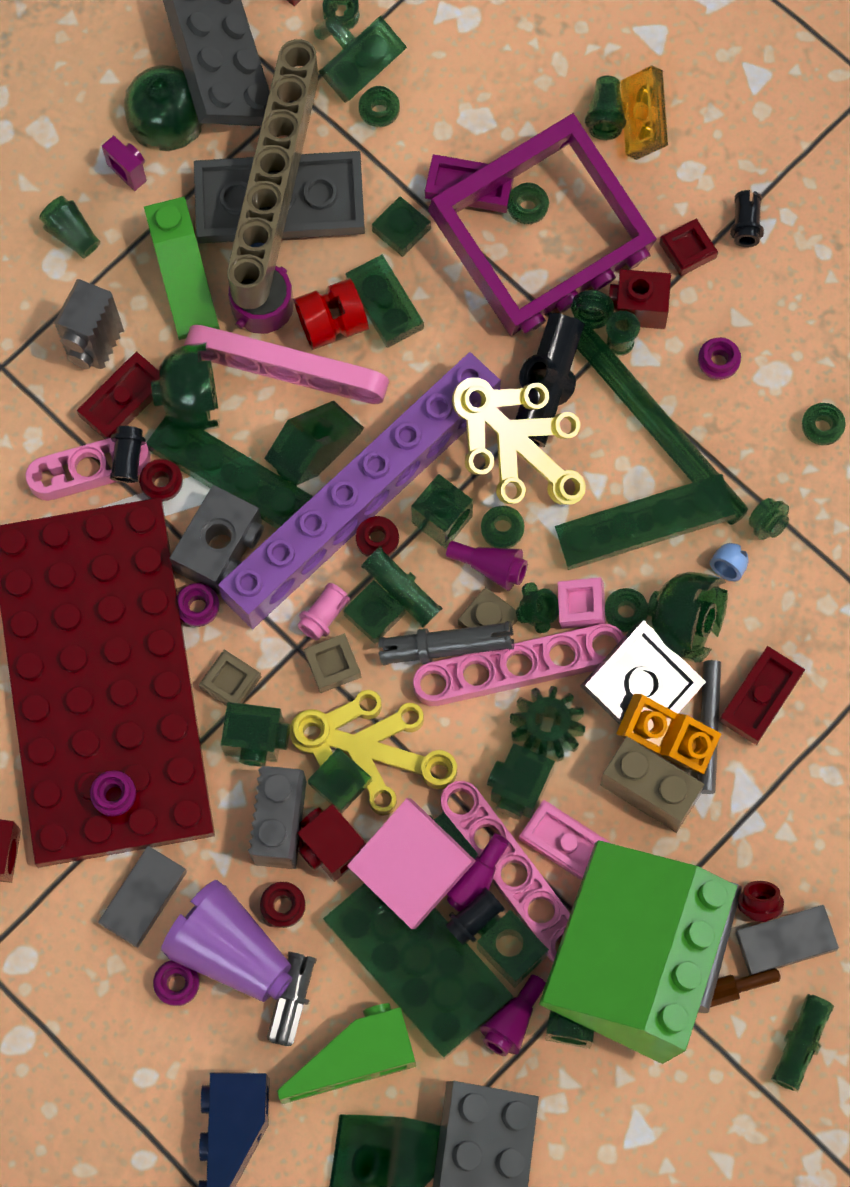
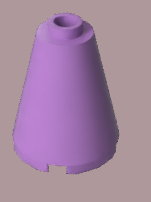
M218 880L210 882L190 901L195 906L186 917L180 914L165 937L161 951L164 952L163 954L168 959L259 1001L265 1002L270 997L277 1000L292 982L293 978L288 974L291 964L228 887Z

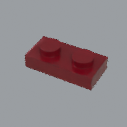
M136 351L77 409V413L83 421L104 439L111 438L112 434H116L118 426H127L169 385L168 379Z
M767 646L721 715L719 722L757 746L802 677L805 669Z

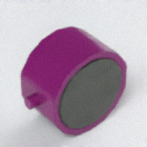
M282 266L280 268L275 267L269 296L266 302L258 308L244 309L234 303L229 287L228 296L231 310L236 321L235 325L240 329L244 327L252 333L268 334L284 326L293 313L292 285L287 275V270ZM247 279L242 281L241 284L249 285L256 280Z

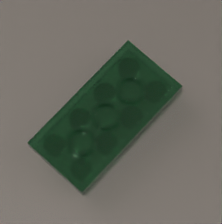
M364 883L323 918L326 925L398 1007H401L405 1016L443 1059L448 1057L513 999V995L467 943L462 945L445 926L447 920L436 908L429 913L416 929H411Z

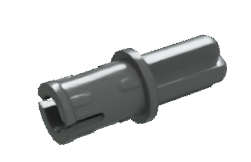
M288 952L287 960L291 964L288 974L293 979L286 991L276 1000L267 1034V1039L270 1042L283 1046H291L294 1043L303 1005L309 1004V1000L305 998L313 967L317 961L316 958L305 957L303 954Z

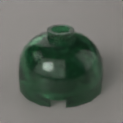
M158 65L147 68L134 77L126 89L124 114L130 133L140 144L147 147V143L151 146L159 147L160 151H172L183 148L198 138L202 131L201 126L203 123H199L184 70L175 66Z
M207 342L189 344L170 352L160 364L159 380L151 381L154 406L163 405L168 419L176 426L187 430L220 428V420H211L210 415L211 410L218 409L211 360L202 361L201 357L202 351H209Z
M698 572L680 573L668 580L660 591H654L651 595L647 613L652 617V629L659 635L663 644L682 659L695 663L702 662L712 650L704 647L711 631L718 637L722 628L728 600V590L719 588V585L726 583L724 578Z

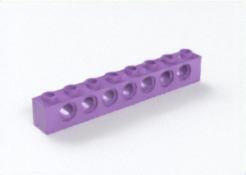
M471 352L463 357L218 584L223 601L252 630L352 538L364 520L375 516L467 430L466 420L455 412L452 404L454 389L461 381L468 378H481L487 381L493 390H500L501 380ZM475 391L469 396L470 404L473 407L477 408L481 404V396Z

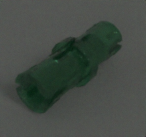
M380 546L367 558L361 567L389 593L386 597L392 603L396 600L424 628L443 608L414 582L417 577L412 572L407 575Z
M806 995L801 1012L792 1031L788 1030L785 1035L784 1041L787 1043L779 1064H777L775 1072L771 1077L773 1082L789 1090L799 1091L813 1055H818L822 1047L819 1041L835 1007L833 1004L818 996Z

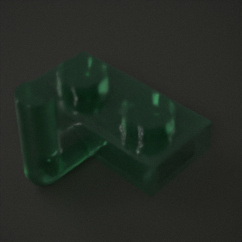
M329 16L314 28V34L318 39L324 40L332 35L343 48L318 72L344 103L350 101L407 48L381 16L371 22L356 37L337 16Z

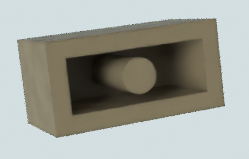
M628 736L605 769L600 784L603 788L676 833L697 802L705 785Z

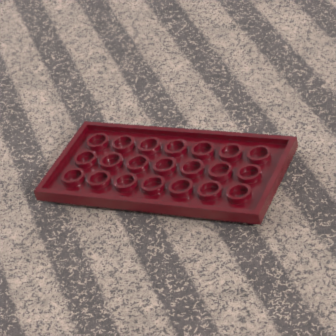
M161 497L0 525V609L33 854L37 868L146 849L147 846L153 848L215 836L184 633L178 608L176 582L170 561L171 551ZM114 770L125 773L131 778L136 788L134 804L127 812L119 816H107L100 813L94 807L90 798L92 783L100 774ZM117 787L110 788L106 793V799L108 801L118 800L121 797L122 790Z

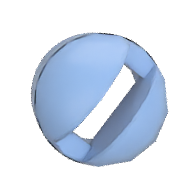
M727 543L721 546L710 560V566L717 575L733 582L741 579L749 563L747 552L741 551V546L735 543Z

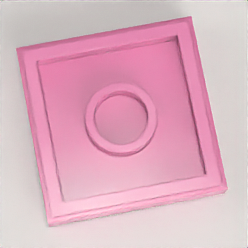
M406 798L347 867L411 929H416L476 860L411 798Z

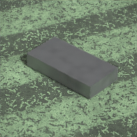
M147 846L98 923L138 948L186 875L187 870L150 846Z
M824 905L736 931L749 975L774 968L778 969L839 949Z

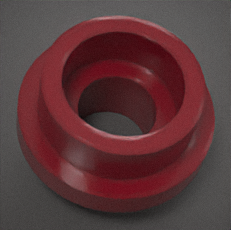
M156 459L149 462L142 469L139 484L146 497L149 499L161 497L163 502L174 498L180 492L183 485V476L179 467L172 461ZM159 477H167L169 479L168 484L164 487H157L154 485V482Z
M373 516L364 520L357 528L356 544L359 551L366 557L384 559L393 554L397 549L399 532L396 525L388 518ZM374 531H382L385 534V538L381 542H373L369 536Z
M753 881L748 883L739 895L738 908L750 919L766 922L782 914L784 899L780 895V889L775 884L767 881Z
M277 882L270 885L263 892L260 900V910L264 919L269 924L278 928H287L295 925L303 917L306 908L302 891L289 882ZM281 898H287L292 902L290 910L286 913H279L275 910V903Z

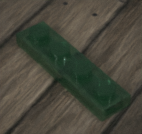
M171 410L146 442L150 452L161 459L172 461L181 471L209 488L215 485L258 507L261 519L277 529L313 497Z
M719 474L556 525L555 529L568 570L735 519L736 514L723 474Z

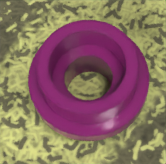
M723 337L706 341L698 354L700 369L705 375L713 379L721 380L733 376L741 363V353L737 345ZM715 355H721L727 362L724 365H717L711 358Z
M189 584L177 595L180 619L187 625L194 627L205 626L212 622L219 612L218 596L206 584ZM196 600H202L206 603L205 608L201 612L191 611L190 605Z
M114 770L100 774L92 783L90 798L94 807L100 813L107 816H119L127 812L134 804L136 788L131 778L125 773ZM117 787L122 790L121 797L118 800L108 801L106 799V793L110 788Z
M172 960L165 962L158 968L153 980L156 995L162 1002L170 1006H182L192 1001L200 985L199 976L196 971ZM182 976L185 979L184 988L177 992L170 990L169 981L171 978Z

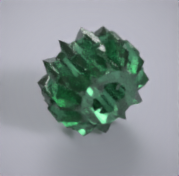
M551 686L548 691V697L543 698L541 691L535 687L531 690L533 703L526 698L520 697L517 700V707L521 712L510 715V723L518 727L511 732L512 741H525L521 748V753L524 756L531 754L535 748L538 749V762H545L547 751H552L554 758L558 762L564 759L562 746L569 751L575 752L578 749L579 743L574 737L585 734L586 727L576 722L583 717V708H570L574 699L571 693L564 695L561 700L556 699L557 687ZM544 717L554 719L551 732L541 730Z

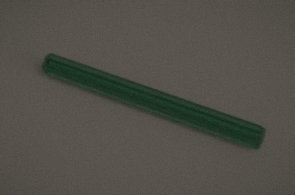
M585 324L577 347L578 351L726 522L733 525L740 521L747 514V505L589 324Z

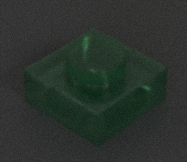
M401 196L372 223V232L402 257L431 229V221Z
M375 580L343 610L344 616L374 644L406 614L405 608Z
M339 748L308 779V784L330 804H333L341 814L372 782V777Z

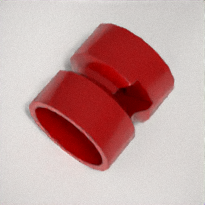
M351 278L327 286L326 294L324 295L316 290L294 298L295 308L302 329L312 350L335 342L337 334H342L347 338L369 330L364 307ZM338 308L340 316L333 319L329 309Z

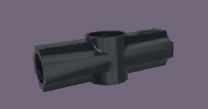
M550 313L537 354L526 360L519 374V382L522 388L528 384L541 383L548 389L549 400L543 408L529 410L520 405L515 420L554 418L558 405L567 402L572 396L576 386V378L570 369L585 323L561 313ZM532 388L529 391L528 397L531 403L537 404L540 400V394L536 389ZM530 436L528 438L538 447H545L548 436Z

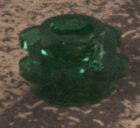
M526 583L522 587L523 598L516 609L517 619L520 623L531 624L538 633H546L551 627L550 623L554 622L559 615L558 598L549 589L538 590L535 583Z

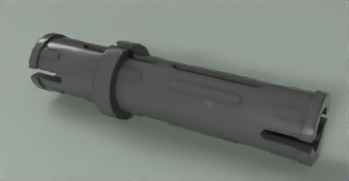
M511 621L500 624L429 632L427 628L418 629L417 634L389 638L380 637L378 647L383 648V651H379V656L384 666L391 663L420 660L422 664L432 662L433 658L504 649L513 650L514 639H511V636L514 635Z

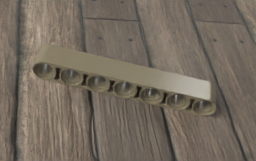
M302 39L286 42L279 51L227 268L231 297L235 304L244 309H255L262 306L270 293L318 85L316 50L312 44ZM281 135H286V136H288V137H285V138H277V137H279V136H281ZM271 171H280L277 174H268ZM262 207H273L269 210H259ZM254 243H263V244H264V245H262V246H260V247H251V246H250V245H252V244H254ZM247 279L256 280L249 285L241 284L242 281Z

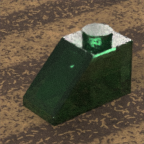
M333 400L287 420L264 459L276 469L283 479L297 486L319 476L361 434L364 427Z

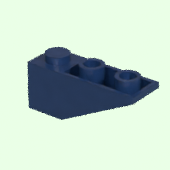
M210 1073V1085H202L201 1113L209 1114L208 1132H201L199 1157L200 1161H207V1180H199L198 1187H236L269 1126L270 1078L266 1073Z

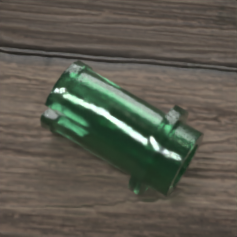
M614 312L606 322L608 348L612 346L611 352L613 354L623 356L631 352L634 347V339L637 338L640 332V322L631 312Z

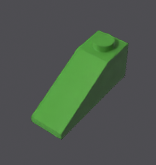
M185 196L144 206L179 340L187 338L190 326L203 325L220 330Z
M385 1003L365 1009L363 1011V1018L353 1021L277 1090L281 1103H290L416 1067L401 1007L391 1010L390 1003Z

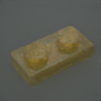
M651 65L621 80L625 153L635 160L668 146L663 70Z

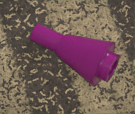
M451 541L446 551V557L471 565L473 569L507 591H510L514 584L520 585L526 575L528 562L523 559L522 549L473 548Z
M494 833L481 855L475 858L476 862L447 893L449 896L447 901L454 909L460 912L482 892L484 887L488 890L490 889L496 870L495 865L509 845V841L506 838Z
M532 974L518 996L511 999L480 1027L481 1033L485 1036L483 1043L491 1051L501 1056H506L508 1053L519 1054L533 1012L532 1007L546 985L542 978Z

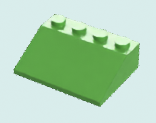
M598 840L594 844L539 1005L661 1064L685 1052L737 885L696 865Z

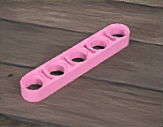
M203 325L190 326L183 347L190 355L205 361L370 404H380L383 402L389 384V379L385 375L368 368Z
M599 624L514 643L513 650L504 649L471 653L422 665L416 671L413 678L414 693L422 704L440 706L591 672L606 658V656L598 655L592 647L593 641L598 636L608 635L614 638L618 644L624 635L616 626ZM557 645L569 646L575 654L574 661L567 666L554 664L549 656L552 648ZM516 654L527 656L532 663L531 670L523 676L513 675L506 666L511 656ZM472 664L483 665L489 672L488 680L482 685L473 686L464 679L463 673L465 669ZM429 674H438L444 678L446 687L438 695H428L420 687L422 679Z
M455 781L449 784L441 795L442 813L475 858L483 852V849H480L474 841V836L479 829L483 827L494 828L499 835L509 841L508 847L495 865L496 870L492 882L551 962H554L557 953L555 944L563 936L570 916L569 911L478 789L466 781ZM458 791L468 793L473 798V808L466 814L453 813L448 806L449 797L453 793ZM518 863L526 869L527 879L522 885L512 887L503 882L501 871L507 864ZM537 899L549 901L554 908L553 918L546 923L534 922L528 914L529 905Z

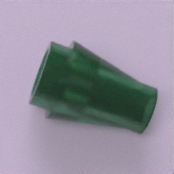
M601 76L596 80L595 91L585 118V124L589 128V133L597 139H615L626 126L620 81L614 76Z
M60 196L49 203L39 216V219L44 223L43 229L73 249L83 259L91 255L101 243L74 200L68 201L64 196Z

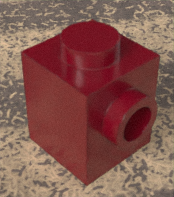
M620 269L618 284H610L608 309L616 310L615 325L665 329L669 313L671 273Z
M333 804L324 811L321 807H318L310 812L301 821L300 826L302 829L297 832L302 844L297 849L300 855L314 871L321 866L334 882L350 870L347 865L366 845V842Z

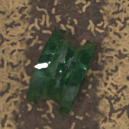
M358 0L323 1L324 21L329 28L334 31L344 32L356 26L360 18ZM339 5L347 7L344 16L336 15Z

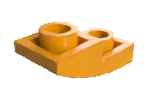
M636 693L633 694L616 732L617 735L623 738L628 736L653 753L699 774L705 773L721 736V733L692 717L678 714L643 694Z

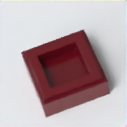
M697 218L660 237L659 243L680 277L717 258L718 251Z

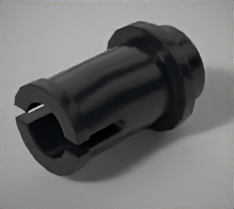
M750 190L740 191L735 195V224L731 227L730 235L734 238L736 245L753 247L759 244L760 239L764 235V228L760 225L762 196L754 191L752 201H750Z
M118 426L116 434L111 435V440L115 442L112 472L110 473L111 480L123 483L138 482L141 446L146 444V439L142 437V429L132 426Z
M484 887L482 892L456 915L453 912L450 913L451 920L445 926L462 945L466 944L469 940L474 943L477 940L474 935L500 912H503L505 908Z

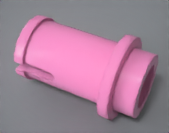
M328 583L310 609L299 614L301 619L297 624L299 629L316 641L321 636H328L330 633L328 627L345 605L350 602V597L346 596L347 593L337 585Z

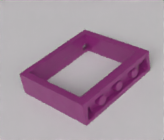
M574 113L433 197L428 212L510 336L520 330L524 334L532 329L536 330L546 322L543 317L544 315L556 308L562 313L573 307L581 300L580 293L591 286L595 291L602 289L616 278L614 272L625 265L630 270L637 267L640 262L651 256L648 251L657 240ZM570 144L632 240L519 309L464 226L457 212Z

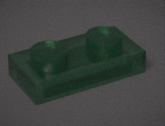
M383 254L345 273L346 279L351 278L364 311L387 348L424 329L422 318Z

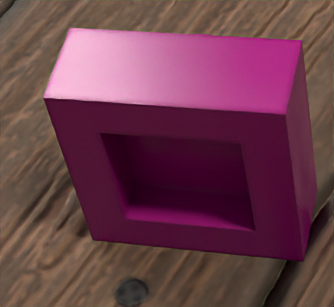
M113 135L102 145L107 165L129 187L136 191L147 181L143 168L145 160L132 144L128 143L125 146Z

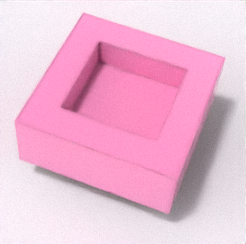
M601 577L558 581L559 623L562 629L606 624L604 583Z

